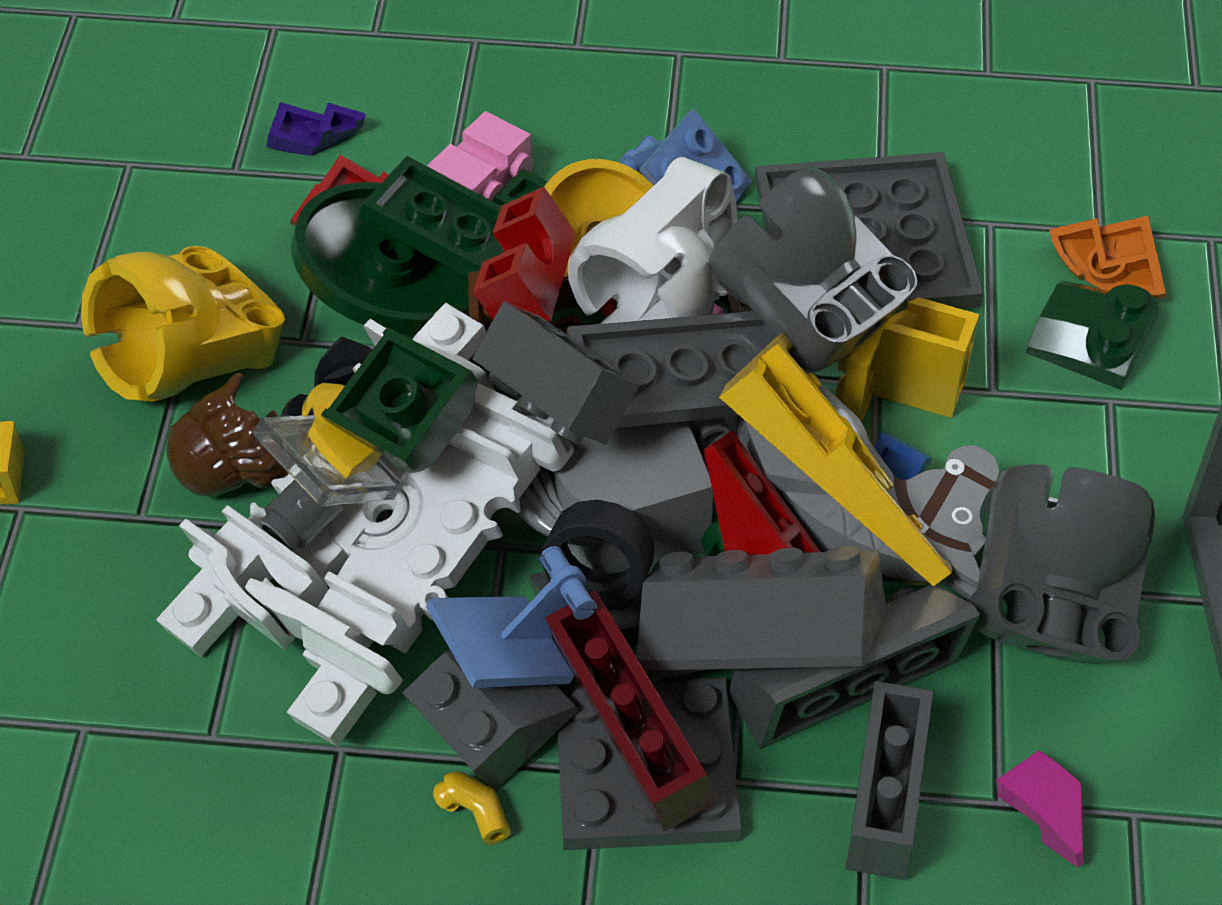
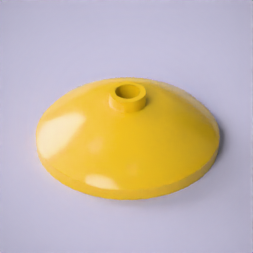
M606 159L581 160L558 171L544 187L576 232L569 259L579 241L594 226L604 220L624 214L654 185L631 167ZM569 260L567 263L564 277L568 276Z

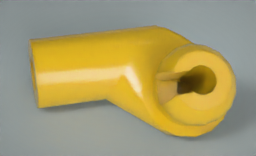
M462 771L445 774L444 781L435 785L433 797L437 805L449 812H454L460 805L473 813L485 844H497L510 836L509 824L497 793L493 788Z

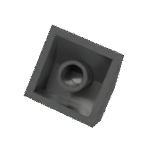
M451 650L444 652L402 692L472 771L494 790L502 785L579 711L555 684L472 688Z

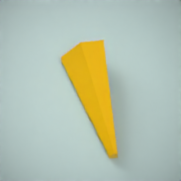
M784 332L781 333L725 385L719 398L932 586H935L952 573V566L947 559L944 560L920 532L923 525L915 514L907 516L890 496L888 491L894 486L845 416H841L819 390L822 384L815 374H806L788 353L793 344Z

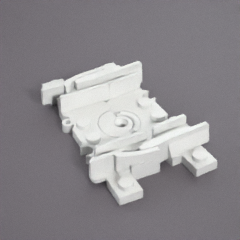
M447 303L435 313L412 340L468 368L479 382L472 412L438 459L430 467L416 473H405L394 467L387 457L381 455L374 468L346 479L314 446L287 477L272 480L271 484L280 494L303 471H308L314 475L322 472L329 476L340 488L342 497L339 501L343 511L305 548L297 547L294 551L288 549L260 528L259 521L266 513L265 509L260 508L254 502L250 505V517L248 519L227 505L222 510V513L228 521L216 534L208 529L194 525L186 518L179 525L181 530L194 544L189 551V558L202 570L156 619L157 622L200 657L237 616H240L284 650L287 649L296 637L302 639L305 648L302 655L310 665L318 670L288 709L287 713L296 723L336 747L340 745L377 694L374 689L383 694H391L403 681L388 660L368 649L372 642L376 641L381 645H390L406 654L423 631L421 617L424 613L430 620H433L426 608L429 599L449 598L444 590L456 586L488 541L503 536L497 523L490 520L493 513L501 508H510L519 513L521 511L519 498L540 471L539 465L550 471H558L566 464L574 452L571 442L550 428L554 419L550 416L548 419L538 417L518 404L519 400L515 401L496 392L492 384L487 381L488 376L485 371L468 361L477 351L486 334V330L482 324ZM369 319L363 326L374 346H376L386 328L372 319ZM357 363L353 368L354 373L361 366L360 363ZM386 509L393 510V514L387 520L376 522V518L381 511ZM274 578L282 589L275 587L270 580Z

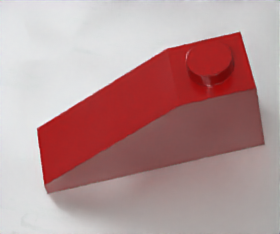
M733 430L704 449L725 551L742 550L747 555L771 554L783 548H797L802 553L820 552Z

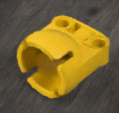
M189 246L182 249L179 254L170 256L152 252H132L110 258L89 274L82 292L81 322L84 335L86 337H93L110 332L118 335L119 341L116 344L93 349L90 352V356L96 370L109 388L126 400L154 402L178 395L191 384L200 380L245 368H267L275 361L285 322V315L281 309L244 273L216 251L201 246Z

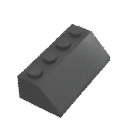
M839 546L827 552L802 553L797 548H783L771 554L747 555L742 550H729L716 556L693 557L688 552H675L658 559L643 582L636 658L644 670L863 667L887 614L878 550L859 551L858 548L853 546Z
M929 585L917 591H914L912 587L904 588L891 595L885 601L887 614L863 667L735 669L728 692L761 750L871 701L875 681L905 686L955 664L980 616L979 612L971 603L937 585Z

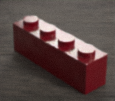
M594 590L589 595L596 602L597 608L593 609L595 612L590 617L582 620L576 619L569 605H566L546 616L545 620L557 648L572 670L577 683L665 832L715 804L716 800L706 772L599 594Z

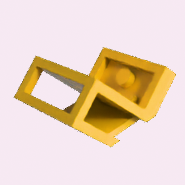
M920 297L907 302L906 310L891 316L873 336L839 360L838 371L846 374H842L839 379L835 397L859 418L861 423L873 395L952 418L966 382L979 314Z

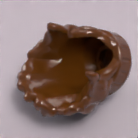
M241 373L234 374L220 389L206 395L201 401L195 403L191 407L190 412H187L170 427L166 448L170 469L182 486L196 495L213 497L235 491L247 483L258 488L271 487L272 480L287 477L315 446L309 436H304L300 428H293L289 423L285 422L278 424L275 411H271L263 419H259L255 412L244 410L236 405V394L243 380Z

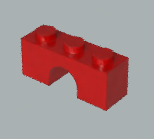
M542 187L501 206L492 234L505 252L482 262L473 289L474 295L493 320L503 301L534 313L548 322L552 319L576 232L545 187Z

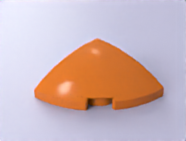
M1148 216L1099 227L1098 219L1096 218L1049 229L1053 246L1059 258L1079 280L1084 279L1093 286L1106 291H1110L1119 285H1136L1147 290L1154 299L1167 298Z

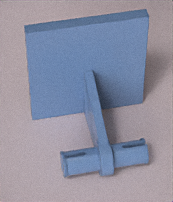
M695 109L689 111L665 139L657 141L652 136H646L634 150H628L620 159V163L636 170L653 185L664 177L668 166L673 160L678 157L691 159L727 173L732 181L736 201L752 183V180Z
M552 546L541 553L544 557H539V561L550 575L551 580L531 602L528 601L526 596L429 599L426 608L472 688L571 683L574 674L552 640V634L545 617L569 605L574 617L582 620L590 617L595 612L593 609L597 608V604L584 587L586 583L585 576L577 566L569 564L560 547Z

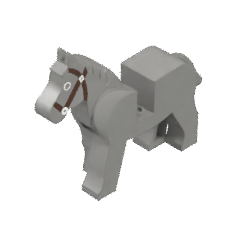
M802 368V370H803L806 374H809V373H814V374H815V371H808V370ZM822 385L819 390L841 416H845L894 486L888 491L890 496L907 516L915 514L923 525L920 532L944 560L947 559L952 566V573L940 582L970 600L977 590L980 574L979 566L982 563L986 537L983 535L981 519L990 508L993 487L999 475V467L994 456L978 446L965 445L953 450L949 454L943 469L927 470L911 479L900 480L893 475L868 440L865 428L859 418ZM519 393L516 396L512 395L515 401H518L522 396ZM740 416L616 428L607 445L584 437L580 444L570 441L574 452L560 470L554 471L555 481L549 471L539 465L540 471L519 498L521 511L516 513L530 527L549 536L561 512L573 504L595 499L613 502L634 512L649 528L655 544L651 568L654 567L659 558L671 553L688 552L693 556L703 553L705 551L701 545V538L705 530L711 525L713 492L704 449L733 430L820 552H827L839 546H853L858 548L859 551L878 550L881 575L911 581L928 582ZM583 536L572 538L568 541L571 553L581 564L594 571L617 573L623 572L630 567L627 557L618 547L604 539Z

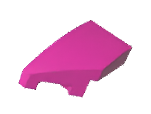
M1038 750L996 780L999 798L1040 826L1042 843L1078 868L1084 863L1083 828H1085V815L1081 783L1058 763Z

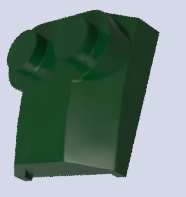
M1063 280L1057 284L1039 316L1026 353L1121 390L1156 321L1159 309L1156 308L1153 296L1147 290L1136 285H1119L1110 291Z
M386 327L382 333V338L330 407L324 409L321 416L346 434L387 457L398 470L405 473H416L427 469L438 459L474 408L475 393L479 381L468 368Z

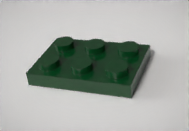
M406 156L363 202L358 217L382 233L400 240L420 251L423 255L433 258L463 274L466 278H468V273L479 271L482 262L505 252L492 234L501 206L409 156Z

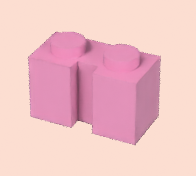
M485 111L462 132L463 141L457 147L449 144L427 165V167L494 202V196L522 169L531 172L534 162L531 149V134Z

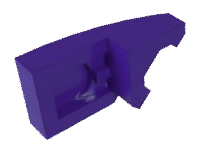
M280 102L268 134L266 147L284 152L313 156L363 128L366 113L327 103L324 114Z

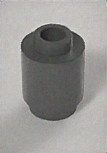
M303 471L265 507L266 515L259 521V526L291 551H294L297 547L305 548L343 511L339 501L342 497V492L338 485L326 474L318 472L314 475L308 471Z

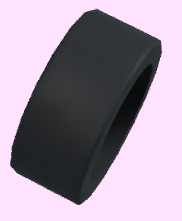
M595 499L577 502L563 510L551 529L543 551L552 546L560 547L569 564L577 566L585 576L586 583L584 587L587 592L590 593L596 590L606 608L615 609L635 600L642 590L643 582L653 564L655 544L649 528L634 512L617 503ZM583 536L604 539L618 547L627 557L630 567L623 572L617 573L594 571L581 564L571 553L568 541L572 538ZM543 566L548 581L550 582L551 577Z

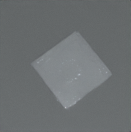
M314 415L307 417H262L253 431L255 438L319 506L394 500L404 485L380 460L377 461L374 468L346 479L325 459L311 441L308 432L313 425Z

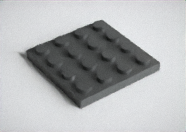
M944 152L755 166L754 180L759 201L774 186L790 174L807 165L826 172L842 188L849 199L854 214L893 255L905 260L915 271L917 286L894 314L906 310L907 302L918 297L959 309L981 307L983 291ZM760 207L764 229L770 232L776 240L780 239L783 235L782 230Z

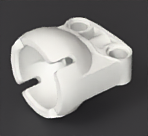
M678 157L668 166L664 177L624 214L609 218L594 226L575 247L568 266V280L576 302L587 316H591L610 298H613L617 302V307L601 324L711 315L714 309V301L719 296L727 295L728 292L716 281L708 259L716 245L738 221L736 200L730 176L723 171L691 159Z

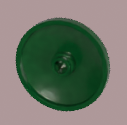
M358 182L332 187L313 197L301 210L291 241V253L295 268L308 289L337 313L362 325H365L369 319H372L381 326L389 327L400 334H417L445 303L469 316L468 278L439 261L423 255L420 251L400 240L382 233L374 226L358 218L363 202L381 183Z

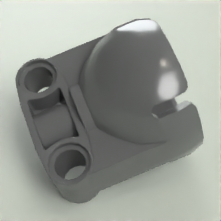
M807 165L790 174L768 191L759 201V206L782 230L783 235L780 239L776 240L770 232L763 230L750 216L744 215L729 229L708 259L716 281L732 297L749 306L777 337L784 332L793 344L788 353L801 368L808 371L825 369L844 358L873 336L891 318L917 286V277L910 264L902 258L893 255L854 214L849 199L842 188L826 172L811 165Z
M1029 464L1010 467L1003 471L993 487L990 518L978 586L969 601L980 614L974 626L975 629L988 637L1008 645L1062 660L1093 664L1120 661L1131 657L1137 650L1140 642L1137 617L1148 549L1152 541L1155 525L1153 498H1150L1149 493L1142 486L1123 478L1089 469L1072 467L1064 471L1058 499L1049 496L1054 479V473L1049 466ZM1002 598L1008 607L1007 619L1001 611ZM1101 628H1102V630H1103V632H1104V635H1105V644H1104V645L1102 644V641H1101V638H1100V630H1101Z

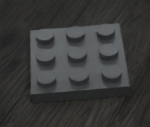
M726 678L651 681L706 772L716 800L715 804L665 832L580 686H557L579 709L557 731L563 850L741 841L742 828Z

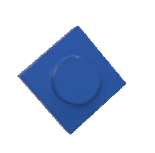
M881 432L874 445L875 450L890 471L900 480L911 479L926 471L932 460L931 456L888 432Z

